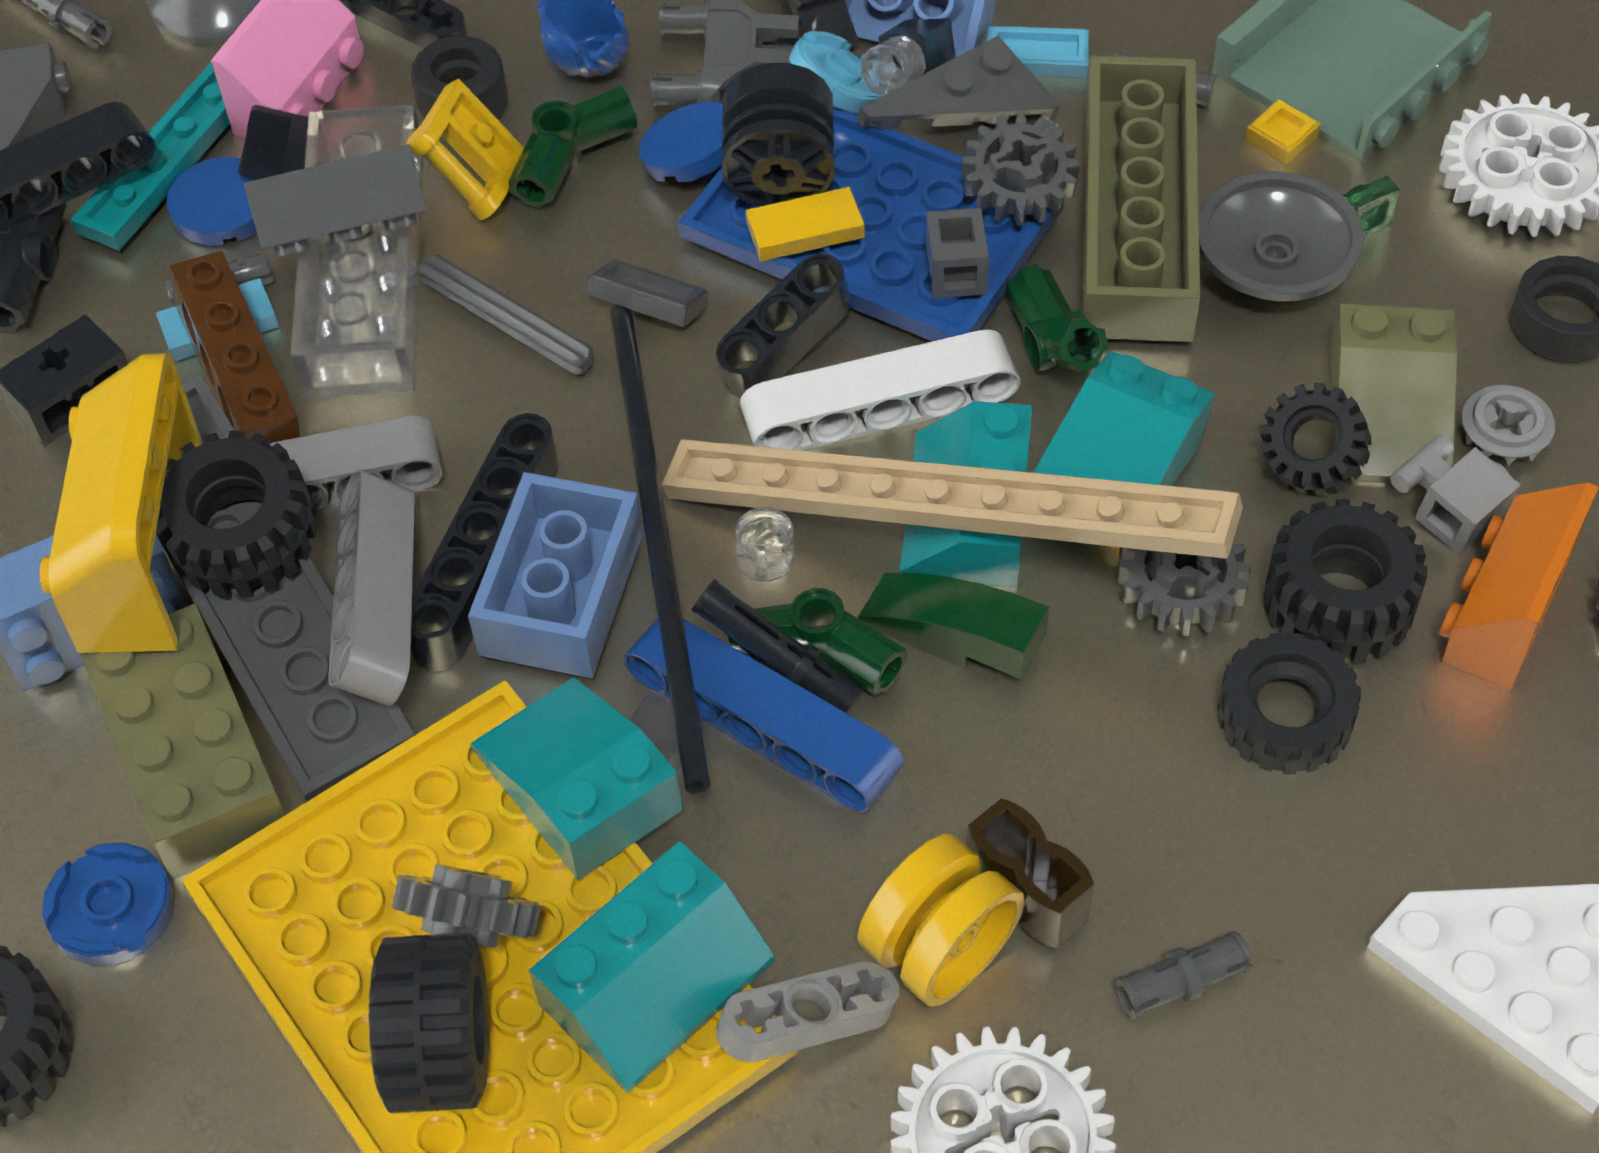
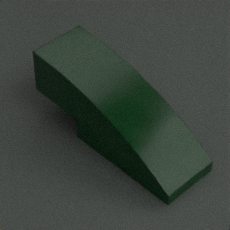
M884 573L858 615V619L884 635L964 669L972 658L1021 679L1047 634L1049 606L976 582L919 573Z

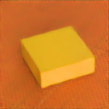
M1278 99L1247 127L1245 140L1288 165L1318 138L1321 123Z

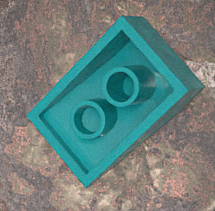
M1110 351L1086 379L1033 473L1172 486L1201 447L1216 393L1196 386L1194 382L1187 378L1175 377L1145 365L1133 356L1121 355Z
M574 677L471 742V747L475 754L577 880H580L683 810L678 774L673 766L638 726Z

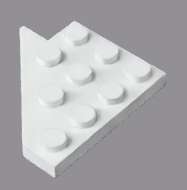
M1599 884L1409 892L1371 936L1367 948L1593 1114L1599 1107Z

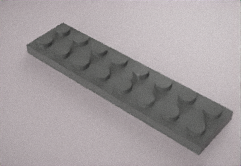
M200 374L182 383L203 444L206 443L204 436L212 433H217L219 439L228 438L229 431H234L202 375ZM241 500L230 503L211 517L207 527L226 529L241 525L257 513L262 502ZM156 531V535H157V537H158V540L160 541V543H161L162 547L164 548V550H165L167 556L169 557L171 563L173 564V562H172L170 556L168 555V553H167V551H166V549H165V547H164V545H163V543H162V541H161V539H160V537H159V535H158V533H157V531ZM309 556L307 560L296 558L295 563L298 571L290 578L283 574L275 579L277 587L266 592L263 585L253 588V596L242 598L239 597L236 589H230L227 598L215 596L210 586L201 591L191 585L187 576L182 577L177 571L306 802L415 736L396 701L393 705L387 706L329 685L333 595Z

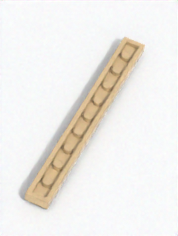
M681 439L661 484L669 499L1225 559L1229 557L1243 510L1239 492Z

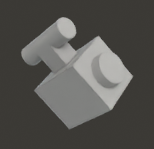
M1438 435L1390 476V481L1393 487L1401 493H1407L1418 483L1427 489L1415 519L1458 555H1461L1486 533L1494 514L1502 517L1505 516L1521 484L1512 478L1501 464L1490 460L1476 447L1451 467L1445 460L1454 453V446L1447 437Z

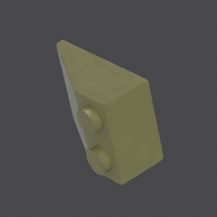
M1339 304L1330 343L1331 391L1336 386L1344 390L1348 399L1352 396L1358 403L1368 424L1372 445H1368V450L1371 454L1368 464L1361 463L1360 469L1362 474L1356 481L1391 483L1390 476L1438 435L1447 437L1454 446L1458 354L1455 310ZM1332 425L1333 451L1338 442V430L1334 425ZM1453 454L1445 460L1451 467H1453ZM1351 476L1346 479L1347 481H1355Z

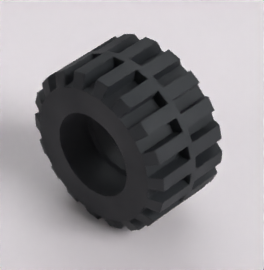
M231 430L229 431L228 438L219 439L217 433L205 435L206 443L195 447L190 442L180 449L183 457L178 461L169 458L167 461L166 478L164 479L156 531L177 571L182 577L187 576L191 585L203 591L207 586H210L215 596L226 598L230 589H236L240 598L253 596V588L263 585L267 592L278 586L275 579L283 574L287 578L293 576L298 571L295 563L296 558L307 560L312 550L308 539L316 538L317 525L313 517L316 515L306 484L296 461L290 459L287 450L279 443L271 446L266 436L255 433L248 440L243 431ZM241 500L262 502L257 513L241 525L226 529L207 527L211 517L230 503Z
M1336 499L1335 506L1330 507L1324 501L1311 504L1309 514L1299 510L1291 516L1289 526H1282L1277 534L1276 543L1273 546L1264 592V606L1270 608L1268 618L1272 626L1283 627L1281 635L1298 633L1304 634V637L1312 640L1317 638L1327 643V647L1334 652L1337 650L1345 658H1350L1352 664L1366 663L1369 653L1377 659L1389 654L1391 645L1399 646L1406 638L1408 629H1411L1427 579L1428 567L1424 565L1426 553L1423 545L1414 544L1415 532L1409 525L1399 527L1397 525L1399 517L1386 511L1382 515L1374 511V504L1364 501L1361 507L1350 505V499ZM1329 573L1349 575L1363 582L1368 588L1362 590L1339 588L1324 580L1320 575Z
M471 933L385 937L379 946L373 962L370 980L369 1039L376 1088L389 1113L477 1108L485 1090L488 1074L489 1011L483 959Z
M0 945V1016L6 1017L3 1028L0 1031V1127H3L5 1116L14 1113L18 1120L32 1112L27 1106L28 1103L36 1097L45 1101L54 1091L49 1081L52 1076L63 1077L68 1064L61 1054L72 1050V1036L66 1029L71 1025L68 1015L39 969H35L30 959L20 952L13 956L6 946Z

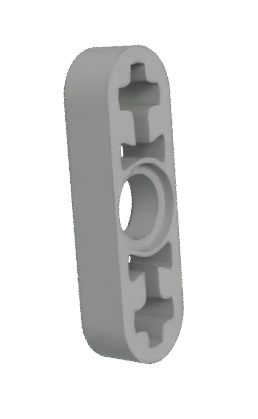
M860 961L739 992L730 997L725 1004L716 1029L717 1040L722 1049L731 1057L745 1062H756L874 1030L883 1026L888 1021L899 997V984L895 976L882 965L870 961ZM856 989H860L862 994L853 996ZM875 996L877 998V1002H873L871 997ZM798 1000L811 1001L823 1010L826 1018L816 1022L805 1020L795 1012L792 1003ZM739 1020H744L747 1025L739 1026L738 1022ZM763 1026L760 1033H756L753 1029Z

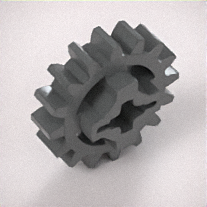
M1018 114L1016 124L1010 125L1002 116L996 117L994 131L981 125L978 128L977 141L968 140L966 143L965 157L962 158L961 177L965 178L964 192L966 196L977 195L976 208L985 210L990 206L994 207L996 221L1000 222L1009 213L1014 214L1017 225H1023L1026 214H1033L1039 223L1044 222L1046 208L1060 213L1063 211L1065 198H1073L1080 169V160L1075 159V143H1063L1064 129L1061 127L1051 132L1046 131V118L1040 117L1034 125L1026 124L1024 114Z
M1244 544L1232 545L1228 559L1123 548L1118 573V583L1124 585L1122 599L1124 603L1138 602L1136 617L1140 621L1150 617L1152 614L1158 617L1157 630L1164 632L1171 622L1179 624L1182 636H1189L1191 626L1195 623H1199L1207 633L1212 632L1216 616L1230 622L1233 620L1236 605L1243 606L1245 603L1251 573V564L1243 562L1246 548ZM1146 565L1151 568L1149 576L1153 579L1151 582L1145 572ZM1220 572L1223 577V583L1218 580Z
M441 864L435 865L433 878L424 876L422 878L407 874L406 876L398 875L392 907L395 910L404 911L408 915L424 917L421 927L422 931L429 932L431 935L468 932L471 933L477 945L489 948L498 947L500 934L528 938V936L534 937L541 905H538L537 902L509 895L512 881L501 879V876Z

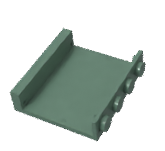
M1259 0L1217 36L1212 74L1267 107H1270L1280 99L1321 123L1318 137L1363 162L1378 147H1387L1394 139L1398 129L1407 120H1416L1426 109L1429 100L1439 91L1447 92L1465 67L1469 64L1476 65L1483 58L1491 40L1487 33L1492 13L1485 11L1476 20L1471 19L1468 22L1467 28L1461 32L1404 0Z

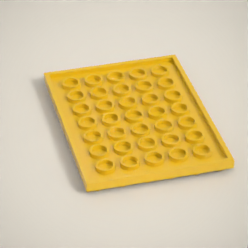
M506 680L182 878L181 881L362 1153H657L795 1056L797 1051L756 1062H745L731 1057L722 1049L716 1036V1029L724 1009L723 1007L627 1094L538 1005L529 969L653 863L635 842L580 880H577L472 750L471 742L527 707ZM441 864L501 876V879L512 881L509 895L537 902L538 905H541L534 937L528 936V938L500 934L497 948L478 945L483 959L487 985L489 1062L485 1090L477 1108L389 1113L378 1094L371 1061L369 991L372 966L379 946L385 937L431 935V933L421 930L424 917L408 915L404 911L393 909L392 902L398 875L406 876L407 874L422 878L423 876L433 878L435 865ZM749 984V985H748L745 989H743L741 992L747 991V990H750V989H753V988H752V987L750 986V984ZM739 1020L738 1022L739 1026L747 1025L744 1020ZM763 1026L753 1029L756 1033H760Z

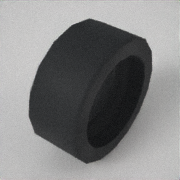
M1554 256L1539 260L1524 272L1518 285L1510 311L1514 332L1521 343L1536 354L1555 361L1581 362L1598 357L1599 320L1585 324L1568 323L1553 318L1541 309L1536 299L1550 294L1569 295L1586 302L1594 308L1599 316V263L1579 256Z

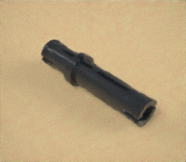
M715 578L709 583L691 608L694 613H697L706 621L719 628L725 635L755 657L761 659L778 674L845 713L850 709L862 691L861 686L843 676L820 658V650L812 644L805 647L799 641L793 639L753 607L732 594L730 590L721 585Z

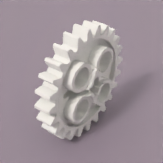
M1527 94L1521 95L1518 104H1512L1505 95H1500L1497 107H1494L1485 100H1481L1477 112L1466 108L1463 111L1461 121L1453 120L1449 135L1445 136L1439 172L1446 173L1443 186L1444 188L1456 189L1453 198L1455 203L1471 202L1468 212L1469 216L1473 217L1482 212L1489 214L1487 226L1493 227L1500 220L1508 222L1509 234H1514L1519 225L1527 226L1532 237H1537L1540 226H1547L1551 233L1558 236L1563 222L1572 229L1579 230L1583 218L1594 221L1599 212V126H1586L1590 115L1587 112L1575 117L1569 115L1570 104L1567 102L1558 109L1550 108V99L1547 96H1544L1538 105L1531 104Z
M984 1027L981 1045L975 1047L971 1045L962 1033L956 1034V1054L950 1056L944 1049L935 1045L931 1053V1062L934 1070L915 1063L912 1066V1082L916 1088L900 1086L898 1090V1105L905 1111L891 1113V1131L902 1135L891 1140V1153H1031V1151L1042 1146L1054 1147L1061 1153H1115L1116 1144L1104 1139V1137L1113 1132L1114 1116L1098 1113L1105 1105L1106 1092L1104 1089L1084 1091L1090 1081L1091 1069L1089 1066L1069 1072L1067 1070L1071 1051L1069 1048L1065 1047L1054 1056L1049 1057L1044 1054L1045 1035L1040 1034L1029 1048L1021 1046L1020 1034L1016 1027L1011 1028L1006 1043H996L991 1029ZM1021 1086L1031 1090L1036 1098L1031 1102L1021 1104L1009 1100L1003 1092L1010 1087ZM950 1110H961L971 1115L974 1121L966 1127L955 1128L942 1122L940 1116ZM1048 1114H1056L1059 1117L1058 1120H1041L1043 1116ZM1000 1130L1001 1135L1005 1139L1014 1138V1142L1005 1144L999 1135L990 1136L991 1132Z

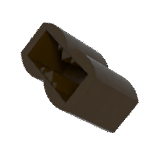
M1000 798L968 825L967 846L979 856L981 863L980 874L986 871L999 872L1023 892L1025 905L1018 923L1031 937L1042 944L1058 948L1089 921L1094 882L1089 870L1071 851L1061 845L1047 841L1042 827L1028 811L1011 801Z

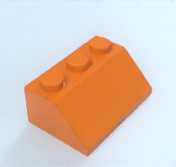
M1584 482L1516 495L1506 517L1497 514L1493 515L1481 543V547L1490 551L1485 561L1476 557L1472 559L1460 588L1461 591L1469 594L1465 604L1461 605L1453 601L1441 626L1439 635L1449 639L1441 662L1512 690L1571 559L1599 486Z

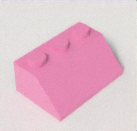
M261 0L211 59L234 136L245 139L250 110L253 105L265 106L314 118L324 104L334 97L338 86L349 72L360 64L364 55V45L360 38L356 17L341 1Z

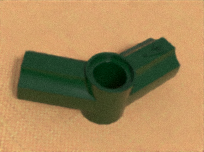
M622 86L575 105L558 100L544 102L532 112V134L508 180L510 193L520 198L525 205L542 208L543 204L553 202L567 170L580 162L584 149L638 128L637 117L630 98Z
M1038 264L1020 268L1012 279L1006 281V296L1023 328L1026 353L1036 372L1056 367L1084 371L1099 365L1103 352L1109 349L1105 329L1092 325L1079 309L1071 311L1050 270H1044Z
M812 588L796 596L791 604L754 608L805 647L812 644L821 651L819 657L830 664L832 668L875 696L880 692H888L899 679L900 672L907 661L906 648L845 611L841 598L831 590ZM827 625V627L821 629H812L815 626ZM728 637L730 646L759 663L763 662Z

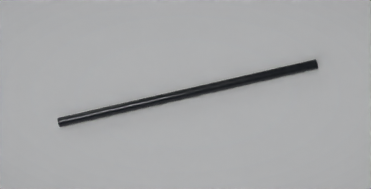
M615 305L610 310L684 786L685 790L690 794H701L706 792L711 784L631 309Z

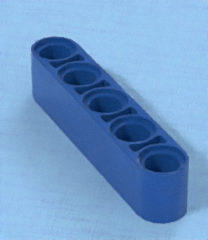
M657 617L624 655L623 661L631 675L641 684L671 702ZM683 618L699 716L702 717V721L855 812H867L904 764L903 755L898 747L881 733Z

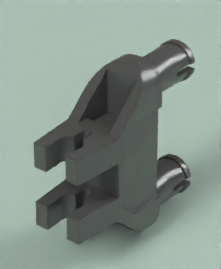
M704 0V4L660 2V35L703 34L706 41L703 68L698 69L697 75L652 73V107L687 106L708 101L723 104V95L730 81L744 70L764 63H790L789 57L792 48L800 39L799 16L758 13L740 0Z

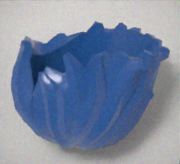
M540 0L537 4V9L540 10L541 40L548 58L555 67L565 71L570 76H583L585 79L596 76L604 77L606 74L614 71L620 63L624 62V57L628 55L630 42L627 29L624 26V13L616 8L614 0Z

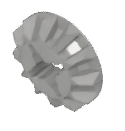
M1493 385L1476 391L1467 399L1462 409L1459 427L1466 432V445L1479 446L1487 457L1493 454L1502 456L1509 466L1514 460L1521 457L1532 462L1541 450H1548L1555 432V419L1548 405L1534 393L1512 385ZM1497 420H1501L1505 425H1512L1514 423L1518 425L1515 434H1512L1507 428L1497 430L1495 428Z

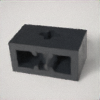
M85 314L0 369V394L7 409L45 447L69 431L70 410L72 407L79 406L81 397L126 366L128 362L123 350Z

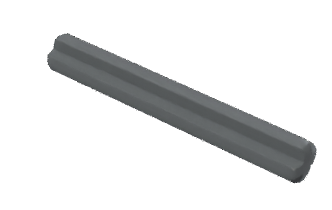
M430 254L426 261L421 262L418 270L421 273V281L574 375H583L589 367H592L595 361L593 356L594 350L587 343L438 254Z

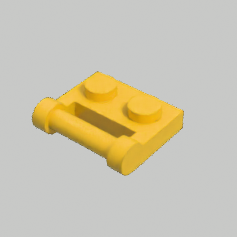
M459 78L444 87L421 126L410 135L406 142V145L410 144L411 151L417 157L424 155L470 203L468 209L481 221L488 218L500 206L509 190L508 180L524 150V147ZM441 136L486 182L484 187L439 141Z

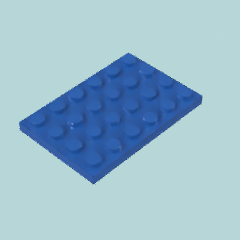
M833 106L835 176L827 191L850 187L865 224V238L760 262L746 224L745 210L761 206L749 204L733 194L723 180L722 168L678 221L679 237L780 279H783L808 256L818 253L829 254L837 258L843 266L851 299L850 308L927 340L937 341L981 329L1006 293V281L1012 279L1019 269L1023 268L1060 213L1046 208L1044 222L1039 223L1033 214H1026L1023 225H1017L1014 214L1007 213L999 222L995 220L994 207L990 206L982 210L989 253L987 294L932 298L931 277L926 248V212L976 208L977 195L966 196L964 192L965 178L961 177L962 158L964 156L891 128L879 129L874 126L863 128L857 122L858 115ZM832 286L819 287L814 292H825L832 288Z

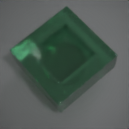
M1384 176L1366 185H1357L1342 195L1358 214L1362 223L1364 238L1391 227L1400 188L1388 176Z

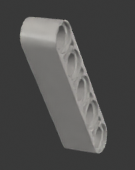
M403 416L270 443L271 446L279 443L287 450L290 459L296 461L313 502L315 512L339 507L345 487L350 477L358 469L412 489L414 492L429 489L442 478L443 470L435 428L430 420L421 416Z
M358 469L350 477L339 506L328 679L329 685L333 688L390 706L400 696L410 667L415 495L412 489Z

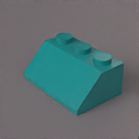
M973 401L916 432L913 461L1027 472L1032 405ZM905 524L900 573L939 575L987 586L1017 588L1021 536Z
M679 841L529 969L538 1005L628 1094L725 1007L730 997L745 989L774 963L775 956L727 884Z

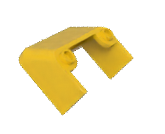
M150 353L140 355L85 393L80 399L79 406L72 407L69 414V432L72 443L50 556H44L40 564V584L44 594H51L78 653L177 651L179 640L150 572L167 461L169 458L178 461L183 457L180 449L188 443L192 442L197 447L202 445L203 442L172 355L170 353Z

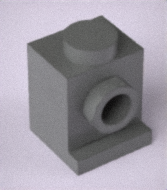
M949 209L926 212V248L931 277L932 298L987 294L989 253L982 209Z

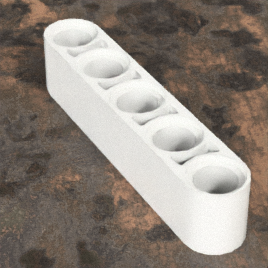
M987 329L761 382L746 390L741 396L739 404L754 446L804 451L944 417L973 401L1000 403L1014 395L1019 389L1021 381L1002 335L997 331Z

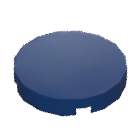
M709 101L689 104L671 111L656 121L643 135L638 147L641 161L647 173L658 181L666 182L665 176H675L678 182H688L706 176L721 167L723 152V104Z
M210 158L190 166L175 178L167 192V210L179 234L194 243L217 246L224 245L223 239H230L236 236L237 240L241 241L257 232L244 183L258 179L238 174L240 158Z
M125 842L98 844L84 850L86 856L78 858L73 864L68 860L55 872L44 892L42 907L44 923L54 944L71 960L93 967L124 963L142 955L163 936L173 917L175 891L167 871L147 849Z

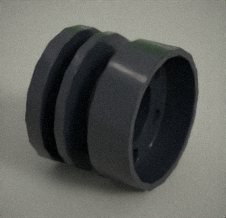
M788 62L764 63L741 72L730 81L723 95L722 175L731 192L749 204L766 206L827 191L835 176L833 93L825 80L809 68Z

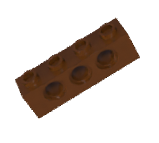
M223 251L169 265L177 312L214 397L234 431H243L248 440L255 433L266 436L269 443L300 437L298 416Z

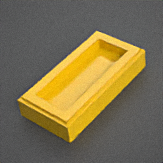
M850 187L745 210L746 224L760 262L865 238V224Z

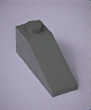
M50 43L0 50V150L60 124L65 116L64 93L72 92L71 78L66 63H57Z

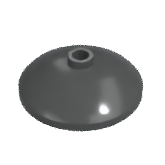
M146 0V6L155 26L168 37L195 46H222L261 0Z
M1266 171L1235 178L1217 188L1207 198L1199 213V253L1204 263L1216 277L1230 287L1261 299L1298 301L1325 294L1341 285L1353 273L1363 248L1362 223L1348 200L1325 183L1296 173Z

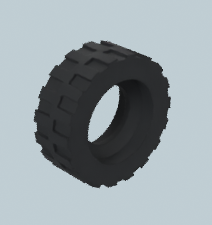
M1281 632L1272 633L1267 638L1260 639L1258 637L1249 641L1247 647L1243 650L1239 648L1232 657L1231 665L1227 664L1223 675L1217 709H1220L1218 723L1220 729H1224L1226 734L1225 740L1231 748L1235 747L1240 752V757L1247 762L1253 761L1261 765V769L1270 772L1273 769L1284 771V774H1296L1297 771L1304 770L1309 773L1318 770L1319 766L1324 763L1329 765L1337 759L1339 751L1341 749L1345 750L1348 745L1360 709L1361 689L1356 684L1357 675L1353 667L1349 668L1345 663V657L1337 650L1334 652L1328 648L1327 643L1317 638L1316 640L1306 638L1304 634L1281 635ZM1278 679L1292 680L1311 688L1317 696L1319 712L1310 723L1301 727H1287L1268 720L1258 706L1257 698L1262 687Z

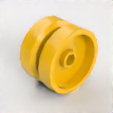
M942 834L927 841L897 867L871 900L860 921L857 940L861 948L884 968L902 966L900 977L904 986L928 1007L940 1006L955 998L986 969L1010 938L1021 918L1025 905L1023 892L999 872L986 871L980 874L981 863L979 856L955 835Z

